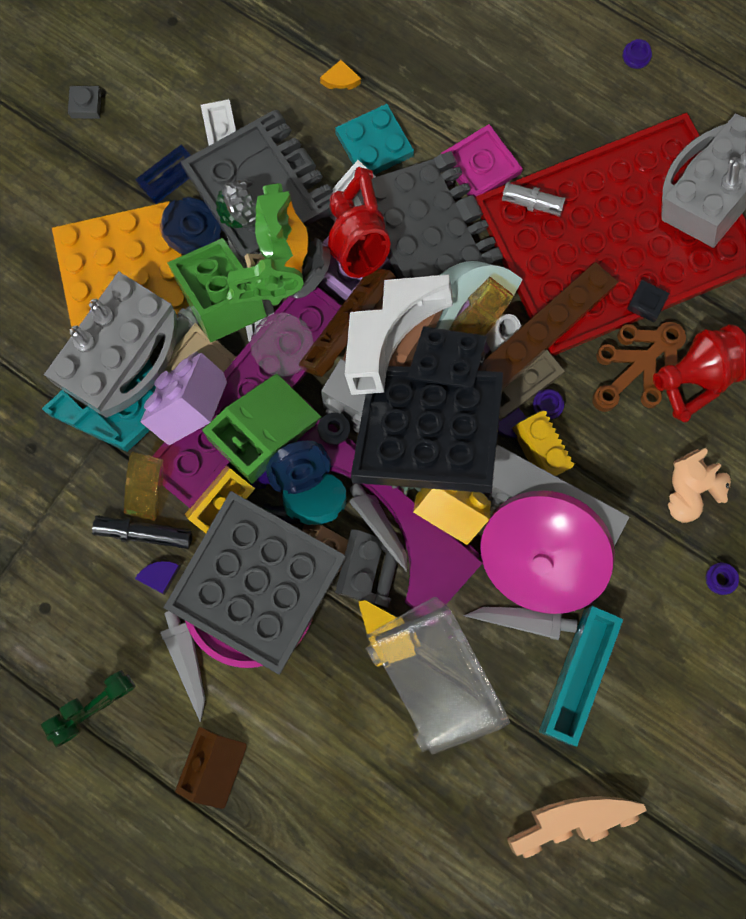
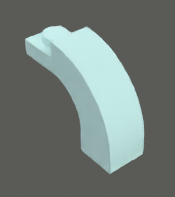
M479 261L462 262L448 268L440 275L449 274L453 306L442 311L436 328L449 330L464 303L479 294L491 302L508 306L523 279L509 269Z

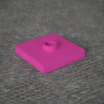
M490 124L441 153L452 151L457 161V165L453 168L460 167L462 175L456 181L459 185L468 183L471 189L467 193L468 196L474 195L476 197L501 187L520 175L523 170Z

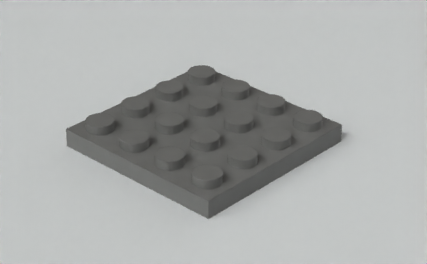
M230 491L163 608L280 675L347 556Z

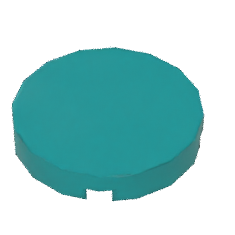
M324 473L322 475L324 479L308 491L288 494L287 490H283V507L288 516L292 519L293 516L300 519V523L307 525L324 524L337 518L338 513L342 509L344 511L346 507V488L339 479Z

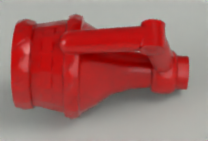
M357 167L354 174L355 177L344 192H334L330 197V211L337 219L329 232L328 248L330 249L331 256L340 262L342 270L348 276L361 278L372 274L384 263L389 254L391 242L389 232L385 229L384 216L378 210L372 184L373 171ZM361 190L364 205L355 206L353 199Z
M728 324L720 330L711 331L705 329L700 331L695 336L687 354L676 365H666L659 372L654 373V385L659 391L666 390L673 409L672 414L674 418L682 422H688L691 415L719 397L731 384L746 380V335L739 326ZM691 383L706 389V391L685 405L678 387L681 384Z

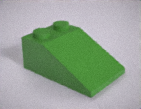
M223 238L167 262L210 343L267 317L262 300L228 304L227 294L230 289L227 279L230 271L244 268Z

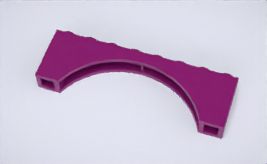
M319 420L298 441H315L322 444L331 459L329 471L351 479L356 444L348 438L338 445L325 443L318 433ZM333 424L328 426L330 432L335 433L338 431ZM360 484L385 505L398 524L406 544L409 559L410 577L405 603L424 621L430 624L483 564L478 560L480 554L469 544L462 546L453 536L413 513L415 503L404 495V490L400 486L393 489L392 486Z

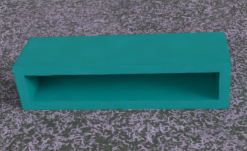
M593 606L584 609L539 729L540 733L565 744L578 746L621 628L622 618Z

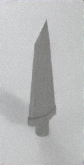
M359 483L354 484L350 488V492L354 497L350 500V504L407 572V554L382 510L375 495L366 494Z
M482 607L464 615L465 617L549 637L554 640H559L560 631L576 633L577 620L561 618V614L541 613L527 608Z
M168 611L164 614L169 629L161 631V636L167 645L193 708L201 722L206 699L194 639L186 623L181 624L180 618Z

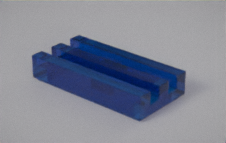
M182 144L135 179L138 186L144 190L147 196H150L154 204L160 202L190 179L182 168L181 161L174 167H170L181 157L184 156V159L192 156ZM160 173H162V176L155 180L153 183H151L150 185L147 184Z

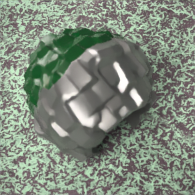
M236 180L226 183L223 189L219 191L216 200V211L220 216L222 224L242 229L255 226L256 202L253 195L247 190L248 187L253 185V182Z

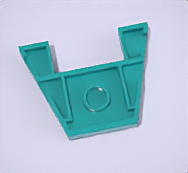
M150 359L134 377L123 394L133 389L149 373L153 367ZM154 385L131 406L109 417L102 416L88 406L82 409L63 390L42 409L49 416L128 452L150 431L140 421L146 410L144 404L153 395L156 386Z

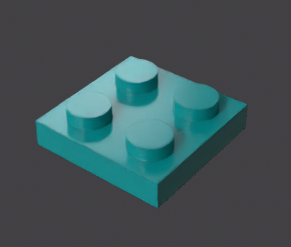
M388 104L335 127V134L352 164L354 165L359 160L367 169L372 170L374 175L414 157V149Z

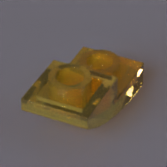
M489 277L468 297L470 305L453 321L449 330L485 336L507 308L513 298L512 293Z
M135 452L131 453L125 484V514L155 521L159 513V489L163 483V459Z

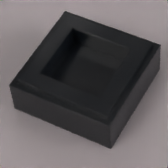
M641 280L627 310L655 322L670 293Z

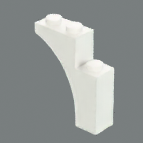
M449 274L384 280L383 309L350 312L345 377L351 395L384 393L388 364L401 340L424 319L453 306Z

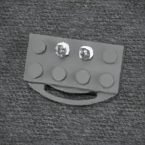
M736 113L727 124L705 132L688 144L673 161L663 186L662 221L713 248L746 209V117ZM698 153V155L687 166L683 176L678 180V182L675 185L671 184L680 168L690 158H692L694 155Z
M119 271L100 298L91 300L89 303L91 310L79 327L76 325L71 327V338L44 373L55 386L104 417H109L123 411L143 397L154 386L156 379L164 372L171 359L177 338L178 318L172 304ZM165 335L163 348L152 369L140 383L129 392L123 394L134 377L146 365L153 350Z

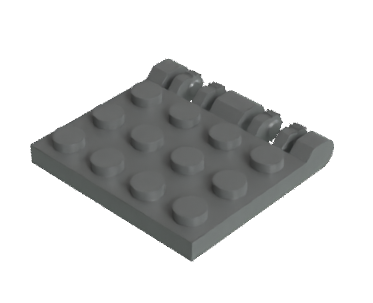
M279 110L267 113L181 161L182 168L243 262L246 261L244 257L246 254H259L261 252L256 240L255 226L243 229L232 228L220 222V216L216 211V200L219 191L223 189L226 183L236 180L253 182V185L248 187L247 190L253 195L255 202H257L258 196L264 195L263 186L277 183L282 184L283 192L289 191L295 213L305 226L312 224L320 218L332 215L329 205L333 190L328 184L310 193L306 190L319 183L323 175L320 171L315 170L316 165L305 148H300L302 145L300 141L295 137L278 146L275 144L288 137L292 131Z
M452 151L440 154L434 159L372 178L378 210L384 216L385 229L389 232L391 242L387 257L398 279L437 276L448 268L467 261H479L496 265L503 260L499 247L489 250L482 255L480 254V252L492 248L496 244L494 237L486 238L475 244L472 238L473 235L480 234L488 228L489 225L486 220L474 223L469 227L466 225L483 215L474 195L462 198L456 203L454 201L470 192L471 189L468 183L456 186L450 191L446 183L454 181L462 175L460 167L453 168L457 165V161ZM360 190L357 196L361 204L364 205L362 192Z

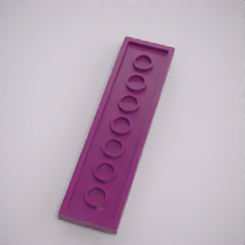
M318 287L307 296L299 299L288 296L224 371L227 384L212 420L227 406L276 373L294 390L308 373L298 365L341 308V305ZM207 425L171 445L164 442L142 468L189 508L195 504L221 471L231 464L206 438L202 429Z

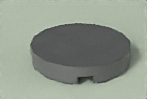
M314 238V241L308 239V253L302 265L304 285L300 291L290 297L299 299L307 296L323 280L329 267L331 255L330 249L321 240Z

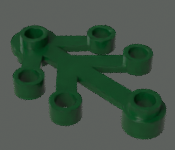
M121 670L108 677L104 681L106 685L104 691L85 707H83L78 698L62 706L59 711L63 719L60 714H57L40 725L47 736V741L53 742L57 748L76 737L80 733L77 728L78 724L125 696L136 687L130 675H125Z

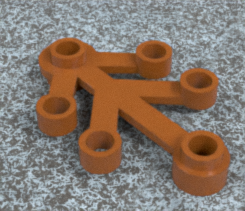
M665 322L657 330H637L635 326L626 324L622 326L617 334L621 344L630 345L633 342L654 344L648 350H617L610 344L600 347L596 358L602 365H609L612 362L633 363L611 385H602L593 394V405L602 412L611 411L619 402V394L642 372L643 393L640 398L641 403L647 408L656 407L662 399L661 392L655 387L653 382V375L656 373V359L664 352L665 366L676 365L678 363L677 350L686 341L684 329L674 322ZM623 331H629L632 334V338H625ZM666 333H672L675 336V340L668 339ZM602 351L610 352L611 358H604ZM602 393H610L612 395V400H605L602 396ZM648 393L653 394L656 402L648 401L646 395Z

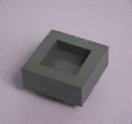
M70 86L68 102L70 118L100 119L102 92L99 86Z

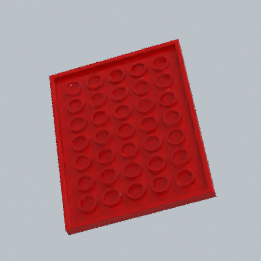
M688 113L511 182V184L529 189L537 187L540 188V192L565 197L560 217L536 209L531 212L525 206L502 201L505 185L475 197L483 213L481 219L482 221L486 220L489 225L487 231L489 236L494 237L496 241L495 248L499 247L503 256L502 262L505 268L523 279L517 289V293L530 319L595 262L618 281L616 287L547 349L552 356L620 329L626 324H632L644 319L627 310L641 280L670 293L661 310L663 311L746 276V219L743 214L740 215L714 248L662 221V193L668 170L679 153L700 136ZM698 153L694 155L692 158H690L680 168L671 184L675 185L678 182V180L683 176L687 166L698 155Z

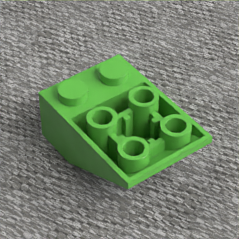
M276 373L227 406L202 431L208 441L253 484L266 471L270 458L279 449L297 442L321 419V416Z

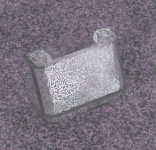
M437 597L429 599L366 635L371 644L366 647V650L374 665L376 666L381 663L415 723L418 731L413 736L422 752L429 750L431 755L496 732L510 724L503 706L457 620L448 606Z

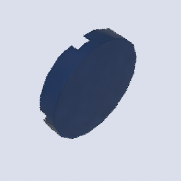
M187 197L170 202L163 211L160 222L162 237L169 247L180 254H188L220 238L221 226L206 203L195 198Z
M315 441L291 443L279 449L270 458L266 466L267 478L270 485L278 492H281V490H287L288 494L305 492L317 486L324 479L322 475L326 470L329 472L331 459L324 446Z

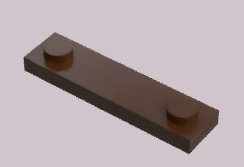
M378 268L372 274L363 277L298 365L305 372L323 377L333 367L335 359L347 345L350 312L373 310L378 301L383 297L384 280L396 279V276L390 270Z

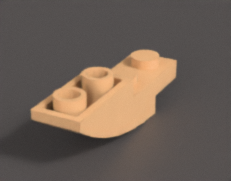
M595 796L563 800L531 811L537 825L507 838V841L516 856L522 854L524 858H528L542 851L541 845L551 840L554 843H559L573 836L572 830L576 829L578 836L584 840L590 838L591 842L603 839L610 834L608 829L618 824L621 827L632 825L640 820L638 815L647 810L642 803L617 797Z

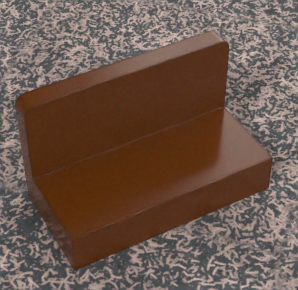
M199 727L175 793L193 803L224 809L247 744Z

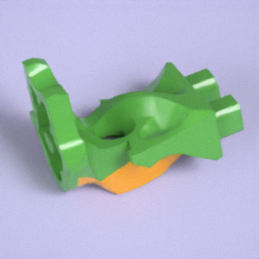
M280 183L263 186L264 195L258 196L256 202L255 235L259 250L265 259H262L256 266L229 272L227 277L230 288L227 294L228 304L267 299L270 300L272 305H278L283 298L297 293L304 285L302 265L308 253V233L306 226L295 213L289 191L283 192L282 184Z

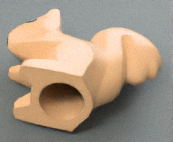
M706 448L696 449L673 462L672 484L675 492L669 496L668 508L671 516L679 522H693L700 517L704 506L700 494L707 490L716 502L727 503L728 501L727 493L731 483L730 475L724 472L715 474L721 467L720 463L708 466L704 463L703 459L708 454Z

